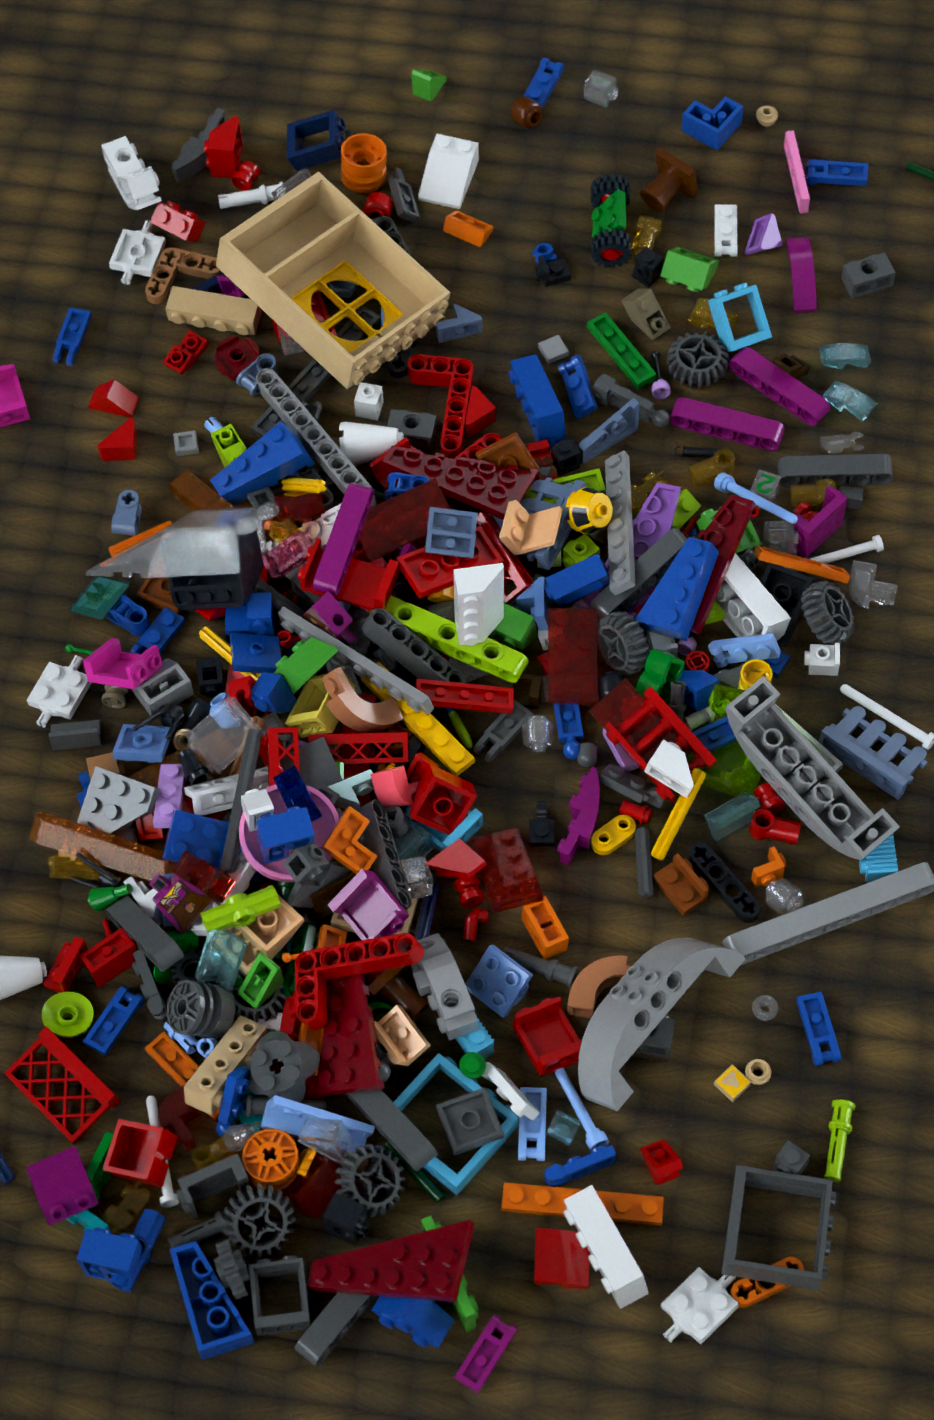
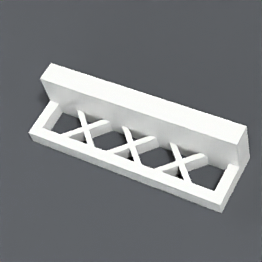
M268 767L255 770L252 789H259L260 791L268 788ZM279 773L281 781L284 777ZM239 774L184 787L185 795L192 798L194 814L203 816L231 809Z

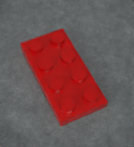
M481 526L476 527L473 559L425 553V547L397 557L396 561L399 562V569L419 599L454 586L453 569L504 563V560Z

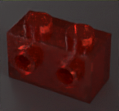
M290 491L274 496L276 514L279 519H288L289 523L297 521L299 523L313 521V516L325 513L321 492L318 494Z
M316 1153L306 1176L298 1175L283 1195L289 1197L290 1203L301 1215L315 1220L325 1211L334 1194L341 1189V1184L337 1185L334 1183L335 1180L341 1179V1175L335 1172L339 1168L330 1158Z

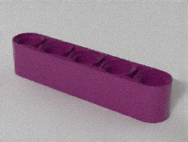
M743 347L728 362L730 370L735 375L810 426H815L831 410L826 399L749 347Z
M684 397L676 400L670 416V423L675 427L768 451L778 450L785 430V426L776 420Z
M352 482L349 483L314 578V590L324 593L329 591L334 596L339 594L373 500V488Z

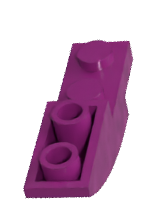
M593 766L588 774H583L579 784L581 789L578 794L574 793L570 800L569 807L571 808L572 820L568 826L569 834L566 839H561L557 852L560 853V863L567 866L570 865L579 846L589 849L592 835L597 827L600 786L597 768Z

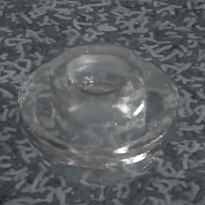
M762 995L754 1000L752 1011L758 1019L768 1021L777 1015L778 1004L773 997ZM767 1006L770 1010L763 1012L760 1008Z

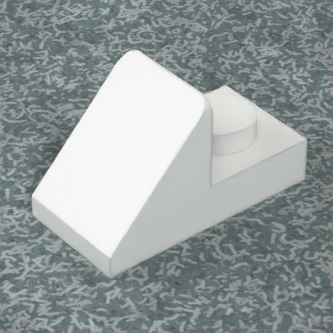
M132 876L124 881V884H131L133 888L131 894L138 905L160 926L162 924L161 911L152 900L157 891L154 888L150 890L143 880L138 882Z

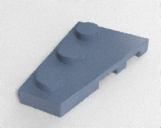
M635 398L631 399L578 444L582 464L638 430L640 403Z

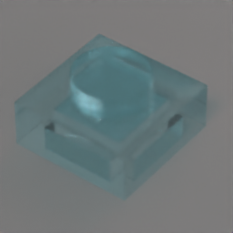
M557 1110L546 1134L570 1146L581 1121Z

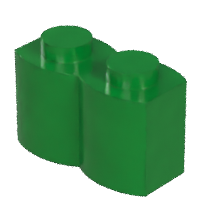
M653 648L646 659L645 671L638 680L636 693L644 697L643 692L651 686L667 704L670 702V682L674 681L675 684V680H679L684 669V661L665 650Z

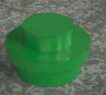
M469 1052L461 1058L459 1067L465 1077L476 1079L484 1073L486 1063L480 1054Z

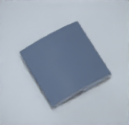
M430 507L425 553L473 559L478 513Z

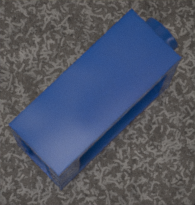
M595 554L545 578L548 585L544 589L552 603L557 602L562 608L607 587L610 584L609 574L600 556Z

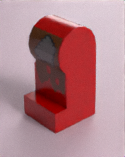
M547 439L527 444L528 451L540 468L536 480H545L547 477L552 478V480L558 479Z

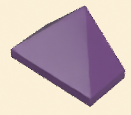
M773 213L755 220L744 252L747 256L783 246Z

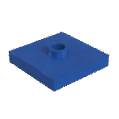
M231 632L230 647L233 671L274 673L278 669L275 664L281 659L279 637Z

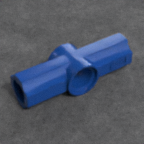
M152 1209L144 1210L132 1234L137 1238L136 1240L139 1241L140 1245L145 1247L144 1251L140 1254L134 1277L129 1279L112 1275L109 1280L110 1284L122 1291L132 1292L144 1265L151 1259L152 1249L167 1221L166 1217Z

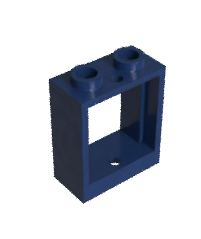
M335 110L287 124V159L296 171L341 158V146L345 141L344 130L346 129L343 118L339 117ZM329 130L328 142L304 149V137Z

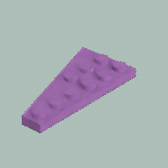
M657 482L642 505V509L637 517L633 519L634 561L671 530L681 487ZM608 558L604 565H605V567H606V569H607V572H608V574H609V558ZM605 588L581 599L577 606L578 609L593 612L590 604ZM649 592L627 611L629 616L632 615L634 617V620L637 617L634 610L649 597Z

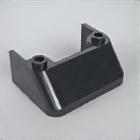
M250 527L228 536L235 571L211 572L206 557L201 554H193L188 531L160 540L171 596L175 606L181 610L232 608L247 604L264 567L256 527Z

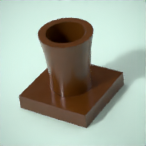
M660 148L655 153L659 176L640 191V196L650 208L662 213L678 190L693 199L698 194L695 169L663 148Z
M409 965L386 969L368 986L370 994L367 997L368 1004L383 998L393 1008L396 1005H401L414 1022L429 1007L428 998L420 996L419 992L403 978L407 973Z

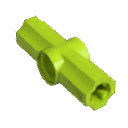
M272 885L248 895L246 893L235 894L229 897L225 904L201 912L200 915L208 935L234 925L236 927L247 926L254 922L257 916L280 908L281 903Z

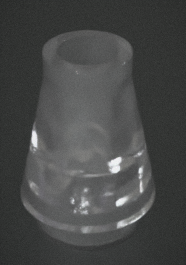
M256 1121L254 1123L229 1126L228 1130L223 1134L227 1148L231 1151H241L250 1137L264 1130V1128H261V1122Z

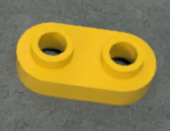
M628 815L616 816L595 831L591 838L593 851L599 855H609L632 839L636 830V823L633 818ZM626 824L627 827L621 828L619 825ZM601 838H607L608 841H607V842H601L600 839H601Z

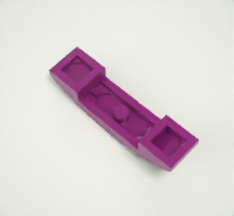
M809 237L786 238L792 280L794 313L816 312L815 272Z

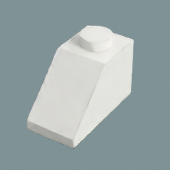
M663 739L648 762L644 772L687 798L694 785L686 755L678 745Z
M252 789L241 796V805L249 832L255 831L257 819H260L264 814L274 813L272 801L266 789L260 791L259 789Z

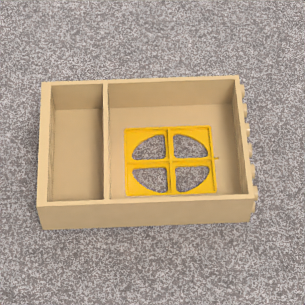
M317 172L222 236L219 241L216 267L346 389H349L354 384H360L366 375L370 372L375 373L381 364L394 359L399 351L408 349L414 340L423 338L429 329L436 326V322H441L445 319L444 315L449 305L450 292L320 172ZM331 281H347L360 285L366 289V292L353 302L345 303L327 284ZM316 291L322 292L340 309L339 312L323 323L315 319L311 309V298ZM370 299L378 300L383 309L384 324L379 330L373 329L355 312L356 309ZM350 318L368 335V338L360 341L346 340L331 334L328 330L342 319Z

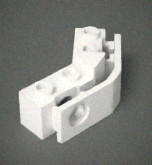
M126 136L101 145L104 160L109 167L108 171L129 208L139 210L161 201L159 196L153 194L159 191L157 186L160 183L157 174L151 166L145 168L143 160L137 158L138 153L133 143L130 144Z

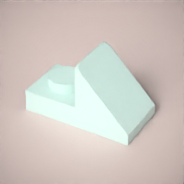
M371 769L328 786L340 794L335 806L344 809L351 806L355 810L360 808L356 796L367 795L374 789Z

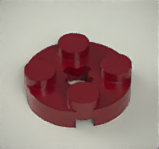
M232 336L221 341L216 348L217 351L214 354L216 367L220 373L228 376L230 380L236 381L239 373L260 356L258 346L249 338L245 337L246 340L238 339V336ZM234 355H242L241 359L234 360L233 358Z

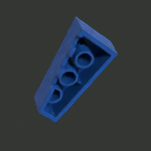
M536 354L510 361L511 371H508L510 383L515 385L516 396L518 399L520 398L522 409L526 414L536 442L547 439L551 450L552 446L566 439L563 409Z
M281 421L210 481L223 499L236 506L248 499L247 494L267 486L272 487L278 484V480L288 475L291 477L299 473V469L305 466L310 467L316 463L295 432Z
M692 537L687 539L634 620L639 622V626L642 629L687 641L719 555V551L708 541Z
M194 1241L169 1249L201 1360L254 1344L251 1332L245 1325L197 1242Z

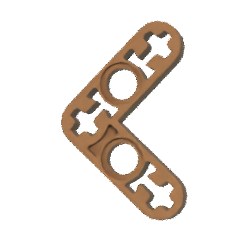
M174 247L166 248L161 253L146 285L145 293L147 300L152 304L162 303L166 299L178 272L204 279H210L221 273L222 271L218 268L213 269V267H216L217 258ZM192 260L198 262V264L194 267H189L186 265L189 261ZM163 272L169 274L165 279L158 278V275Z

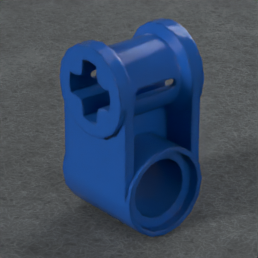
M399 472L388 475L387 481L389 486L384 494L388 502L418 507L425 506L430 502L431 484L426 476L409 475Z
M124 594L118 598L106 614V617L111 622L121 626L134 636L141 637L150 627L146 610Z

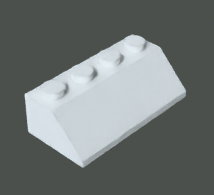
M735 553L716 597V601L726 613L723 621L737 638L773 633L776 641H778L785 634L791 617Z
M503 563L453 569L455 624L459 645L472 646L484 642L504 618Z

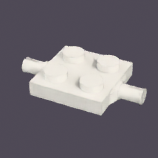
M148 220L145 221L141 231L122 230L110 259V269L124 271L121 279L123 284L129 285L134 274L151 277L165 247V237L150 233L154 224L150 223V221L148 222Z
M75 655L68 667L52 662L47 664L26 700L29 706L42 711V714L36 721L40 727L45 728L51 716H61L71 720L92 683L88 682L86 674L78 671L83 662L82 657Z
M698 1267L661 1303V1308L671 1316L674 1322L663 1333L665 1338L672 1342L681 1332L691 1335L701 1345L739 1307V1303L726 1291V1288L736 1277L723 1275L717 1281Z

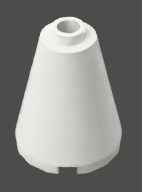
M341 422L339 426V431L344 430V436L339 437L340 450L354 466L377 459L389 450L391 446L404 439L403 432H399L398 428L353 422Z
M0 956V1000L41 984L43 977H47L45 962H40L39 958Z

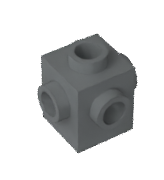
M314 843L293 849L291 855L282 864L294 881L301 883L311 880V882L318 880L323 876V870L330 863L324 856L322 849Z

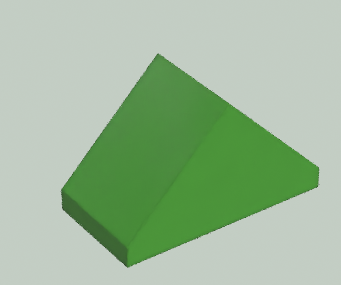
M412 70L413 95L432 102L447 77L431 70Z
M259 953L237 994L255 1009L259 1008L284 983L281 968L264 953Z

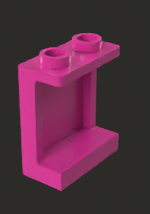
M14 364L0 366V427L29 420L30 416Z
M110 638L83 660L88 682L130 689L137 688L163 666L157 645H152L142 654L122 652L120 641L116 638Z

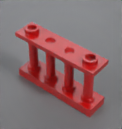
M651 686L643 692L646 699L643 702L644 705L616 729L610 722L606 724V730L608 731L606 736L614 745L619 743L643 771L647 764L639 754L667 730H673L678 735L675 744L681 750L689 748L695 754L692 757L693 760L688 764L690 774L694 768H703L705 766L710 771L717 765V759ZM656 711L662 717L660 719L661 723L631 747L622 736L647 714ZM645 773L657 786L655 791L664 801L667 798L671 803L676 800L675 795L671 792L673 789Z

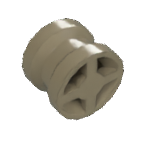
M105 685L104 689L106 692L102 695V703L111 708H123L126 704L125 695L128 693L129 688Z

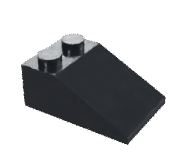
M768 563L761 579V584L791 617L785 634L777 641L787 646L804 614V611L801 609L803 605L801 602L803 592L817 581L814 578L785 567Z

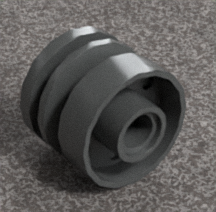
M192 980L180 981L173 988L167 1004L169 1026L175 1033L180 1035L213 1039L222 1038L230 1029L235 1016L233 993L228 987L219 984H205Z

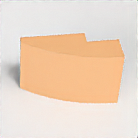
M279 895L280 908L257 916L254 922L247 926L236 927L234 925L228 927L213 938L214 948L245 978L259 953H264L272 960L304 922V918Z

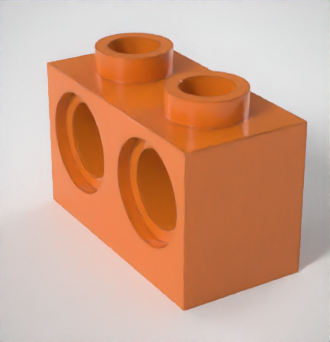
M544 896L523 905L521 919L542 958L547 960L567 951L569 937L547 897Z

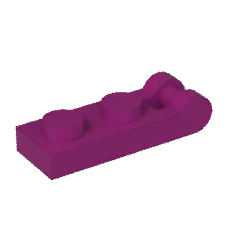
M494 1314L455 1375V1380L479 1394L506 1348L514 1339L518 1327L513 1324L507 1325L502 1322L501 1317ZM495 1331L503 1334L500 1340L492 1336Z

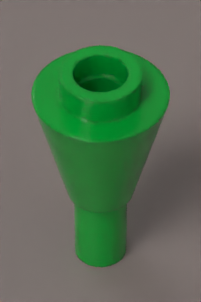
M129 883L119 887L91 888L88 895L89 905L96 911L101 912L121 896L132 893L133 888Z

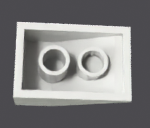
M436 134L429 152L418 200L460 209L479 161L478 143Z

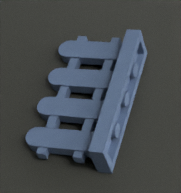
M547 477L545 480L533 482L532 489L537 495L536 498H527L521 504L529 514L560 506L563 511L555 544L521 554L527 556L528 561L533 562L536 558L542 569L550 570L572 530L567 520H570L569 507H565L567 499L572 492L586 487L584 481L576 479L574 484L567 482L566 485L553 483L552 478ZM545 497L556 499L557 502L553 504L543 500Z
M855 706L851 710L846 708L842 713L844 718L837 726L833 723L830 726H826L821 731L818 742L843 764L899 800L904 794L907 784H910L914 779L911 775L918 767L924 769L927 765L925 760L927 751L920 746L914 747L912 751L906 748V737L901 733H895L892 737L884 733L886 724L882 720H874L871 724L865 721L866 711L860 706ZM859 726L864 732L856 739L850 734ZM877 740H880L884 745L878 752H875L871 747ZM899 753L905 758L896 766L891 761Z

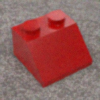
M234 116L211 130L209 139L204 142V153L208 154L206 166L210 168L211 177L232 178L234 173L239 171L238 168L243 149L239 116Z
M429 764L417 785L409 817L450 835L463 821L477 797L475 788L472 783Z

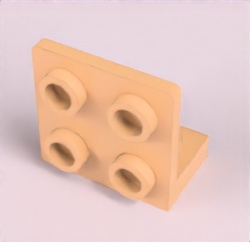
M517 500L508 502L499 539L515 556L553 546L563 509L557 506L529 514Z

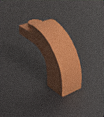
M341 666L333 669L321 678L332 698L326 703L329 710L339 721L353 730L363 733L381 732L404 719L393 697L380 703H370L360 698L350 685Z
M619 955L601 958L585 967L576 977L570 989L567 1015L591 1019L599 994L606 988L616 985L626 974L627 970L632 967L627 966L628 956Z

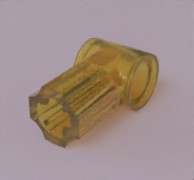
M640 215L636 237L632 246V254L637 256L646 246L651 250L653 249L655 240L659 239L663 220Z
M699 298L689 317V322L693 326L701 329L707 326L716 328L707 301L709 299ZM725 310L731 331L733 332L738 314Z
M723 448L716 451L713 457L689 466L688 471L694 485L699 486L709 482L722 472L732 476L735 470V455L731 450Z
M822 479L815 484L790 485L791 506H798L806 501L811 506L817 505L819 509H823L826 488L831 485L836 489V482L831 479Z
M290 518L283 522L274 521L269 526V536L283 549H286L302 534V531Z
M229 1129L211 1145H202L196 1148L192 1153V1160L197 1171L236 1154L245 1144L237 1132Z

